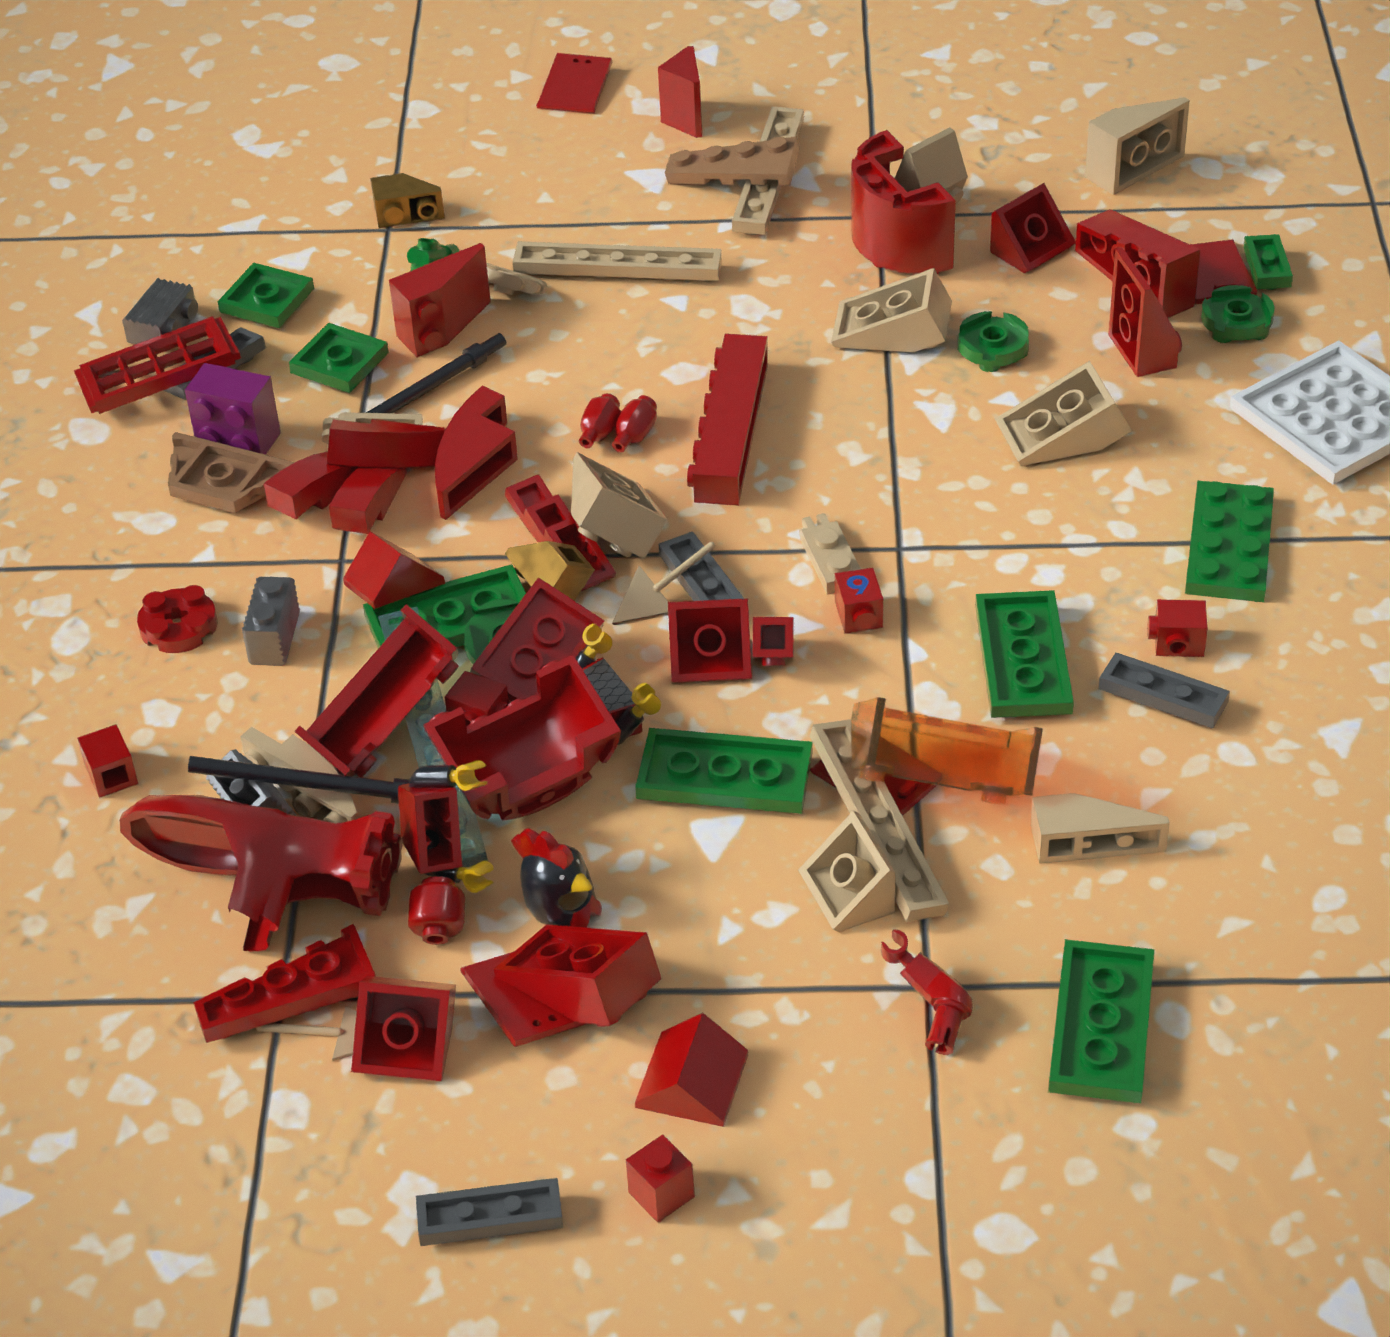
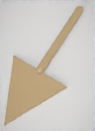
M709 542L657 584L652 582L639 565L612 624L668 613V601L660 590L713 550L716 546L715 543Z
M345 1006L340 1028L270 1023L257 1027L256 1030L260 1032L336 1036L338 1038L332 1061H336L353 1055L357 1011Z

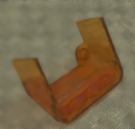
M880 697L853 704L851 716L852 769L860 771V779L884 782L885 776L954 788L980 793V801L999 805H1006L1007 798L1032 796L1043 728L1032 727L1016 731H1006L885 708L886 698Z

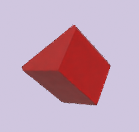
M687 46L658 67L660 119L663 124L699 138L702 137L700 79L694 46Z
M1045 183L998 208L991 214L990 253L1024 274L1076 244Z
M371 531L343 577L344 585L374 609L445 584L444 576L412 553Z
M748 598L668 602L672 682L752 679Z
M704 1013L662 1031L635 1100V1108L724 1127L748 1058V1049Z

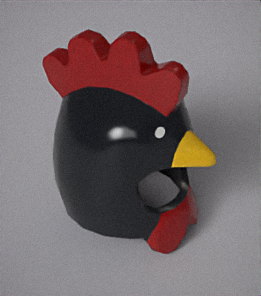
M530 828L523 830L511 839L514 848L523 858L520 880L525 903L538 922L545 925L587 928L590 915H601L602 906L600 901L596 899L589 871L581 853L577 849L558 843L547 831H542L538 834ZM588 891V896L584 903L572 911L564 910L558 902L562 895L570 892Z

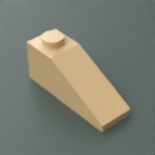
M1077 793L1032 797L1030 826L1039 863L1167 851L1170 825L1167 816Z

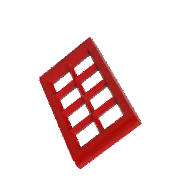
M212 316L80 364V368L74 370V373L91 414L97 411L101 414L191 381L204 363L228 367L236 364L235 360L241 359V355L222 318L214 319ZM206 336L209 337V339L187 346L189 342ZM179 347V350L173 351L160 357L157 356V354ZM213 350L216 351V353L198 360L193 358ZM150 358L149 361L128 368L129 364ZM183 361H186L187 363L174 369L164 371V368L181 363ZM119 368H120V370H121V371H119V372H116V373H114V374L105 376V377H103V378H100V379L98 378L99 375L108 373V372H110V371H113V370H116V369H119ZM153 372L157 373V375L146 378L136 383L134 381V379L143 377ZM124 383L127 384V386L108 392L106 394L104 392L105 390L113 388L115 386Z

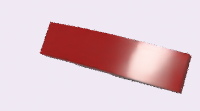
M539 474L506 487V499L537 542L551 541L573 545L595 569L581 591L616 577V571L597 542L587 538L578 531L579 525L572 517L559 494L553 496Z

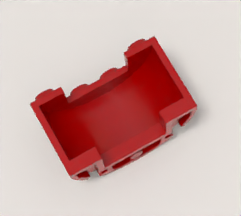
M888 130L868 138L857 148V155L855 159H852L851 237L856 249L878 268L918 274L932 268L936 270L937 274L953 269L956 200L939 182L907 192L890 174V163L904 158V146Z
M574 655L562 660L550 661L541 670L536 672L537 694L526 699H516L505 709L490 716H480L466 726L465 712L462 707H459L451 712L438 713L429 722L423 724L427 735L445 765H454L457 768L460 765L479 760L486 764V767L474 770L477 780L481 782L488 781L485 786L467 791L460 789L472 811L477 816L488 820L492 816L491 814H499L502 821L521 818L548 808L586 784L593 778L589 772L592 770V767L599 760L602 764L607 763L614 753L620 740L621 730Z

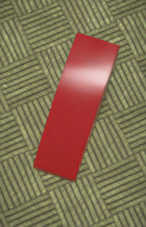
M333 419L329 429L327 464L375 468L435 466L438 446L446 428L372 419L371 423Z
M328 451L303 458L282 469L264 483L267 504L269 507L294 519L299 518L313 505L323 510L331 503L345 480L359 467L327 464Z
M359 467L345 480L329 505L332 528L369 534L375 520L383 521L407 474L406 467Z

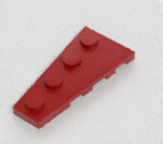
M354 923L341 929L342 937L328 944L319 940L305 947V955L287 964L280 959L266 966L267 970L263 975L253 981L244 977L193 1002L205 1042L209 1043L218 1039L228 1038L234 1034L308 1011H314L346 999L358 997L359 981L367 976L376 975Z

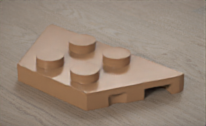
M175 432L172 435L174 447L173 454L170 457L169 492L172 497L237 513L266 497L264 483L279 471L295 462Z

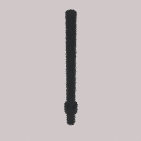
M498 333L481 344H472L463 350V355L366 413H394L467 368H476L486 362L487 356L506 346L505 337Z
M190 756L188 763V773L390 798L391 803L399 804L398 786L409 783L408 779L394 778V781L391 782Z

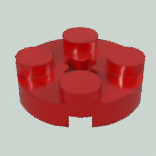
M190 585L185 588L170 589L163 592L153 591L146 594L142 599L143 606L137 615L140 636L148 646L149 642L158 645V649L161 652L181 653L193 650L203 644L202 638L210 630L211 635L216 631L218 619L215 606L211 598L205 595V591L201 586ZM181 618V622L173 623V619Z

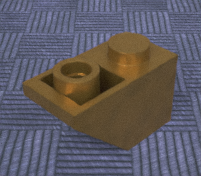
M405 173L370 178L378 228L445 219L441 187Z
M544 541L510 547L505 552L507 558L515 566L516 573L525 579L530 586L539 577L574 601L595 570L573 545Z

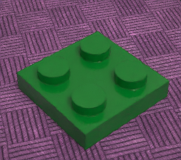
M253 262L218 300L219 312L280 328L314 290L313 278Z
M328 322L289 361L290 373L351 393L389 353L388 342Z

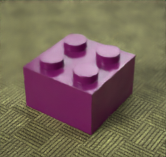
M204 363L185 389L194 437L266 455L281 434L271 376Z

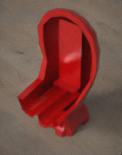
M148 795L123 812L119 819L120 833L133 846L159 861L192 872L236 875L228 909L229 911L231 909L238 911L250 918L243 951H261L269 947L273 932L279 929L285 908L289 902L313 898L339 899L361 909L363 914L380 916L382 911L387 909L390 899L391 879L394 873H398L402 860L401 850L403 841L400 834L393 832L395 825L392 813L379 811L355 820L336 824L287 814L279 809L253 806L204 795Z

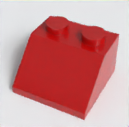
M367 976L359 981L351 1072L442 1081L453 1027L456 984Z

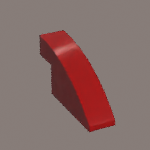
M483 385L454 414L438 446L435 462V483L440 517L445 520L518 460L515 431L505 427L508 424L505 396Z

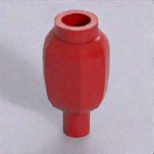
M605 393L600 397H594L590 400L580 422L582 435L579 438V444L582 447L591 448L595 441H602L615 428L616 421L621 413L619 408L620 402L617 397Z
M641 395L638 399L628 402L621 411L615 424V434L617 437L612 443V447L617 452H624L629 444L640 443L652 429L657 418V404L651 397Z

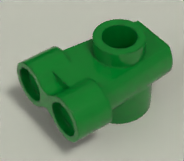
M419 238L417 245L411 247L407 252V260L411 263L410 271L460 250L455 244L442 245L435 239Z

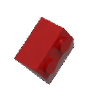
M482 243L389 279L396 336L416 358L448 345L491 302L485 246Z
M1122 247L1116 248L1108 335L1136 377L1175 369L1178 363V353L1182 351L1181 337L1174 330L1152 288Z
M547 924L493 969L498 979L574 1022L596 1024L599 1027H607L617 1023L623 1013L634 1003L642 1000L647 995V992L662 979L647 932Z

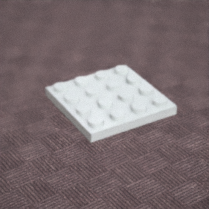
M1339 340L1232 395L1230 398V409L1332 485L1390 454V376Z

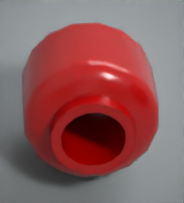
M438 876L428 877L411 890L408 927L414 934L422 937L425 943L432 945L445 944L449 938L458 935L463 930L465 894L455 885L453 880Z

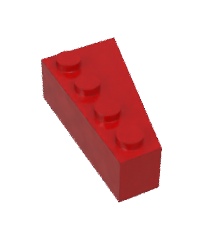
M1111 209L1077 223L1075 251L1112 282L1115 249L1122 247L1152 288L1168 318L1195 306L1201 249Z

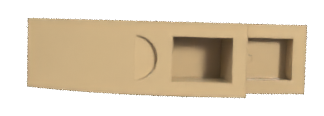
M250 727L240 736L244 757L251 760L253 764L339 775L335 768L321 754L294 734L282 744L253 727ZM278 784L283 790L291 791L293 808L300 816L336 824L358 819L350 793Z

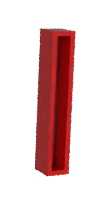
M725 333L722 348L716 347L714 368L717 370L710 371L709 391L711 393H705L704 415L706 417L700 416L698 437L701 440L694 441L693 462H695V465L689 464L687 486L693 487L694 503L739 506L768 368V336Z

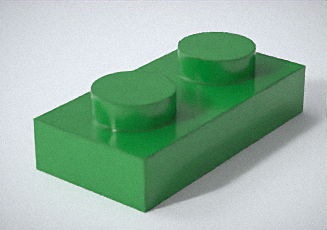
M1279 234L1245 236L1243 248L1256 290L1292 287L1293 275Z

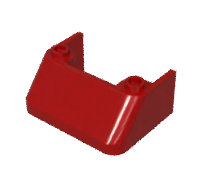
M405 605L400 610L404 620L307 730L299 725L294 731L345 776L353 777L357 774L362 778L377 761V758L373 756L374 752L437 680L444 684L459 667L454 661L458 656L457 648L408 605Z

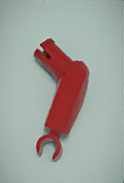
M892 930V939L901 948L897 950L891 949L882 941V957L888 963H901L905 967L900 972L902 977L936 1011L925 1046L929 1050H933L935 1044H938L935 1053L950 1055L954 1051V1044L962 1020L972 1015V998L956 979L921 952L914 958L907 951L908 938L906 934L900 930Z

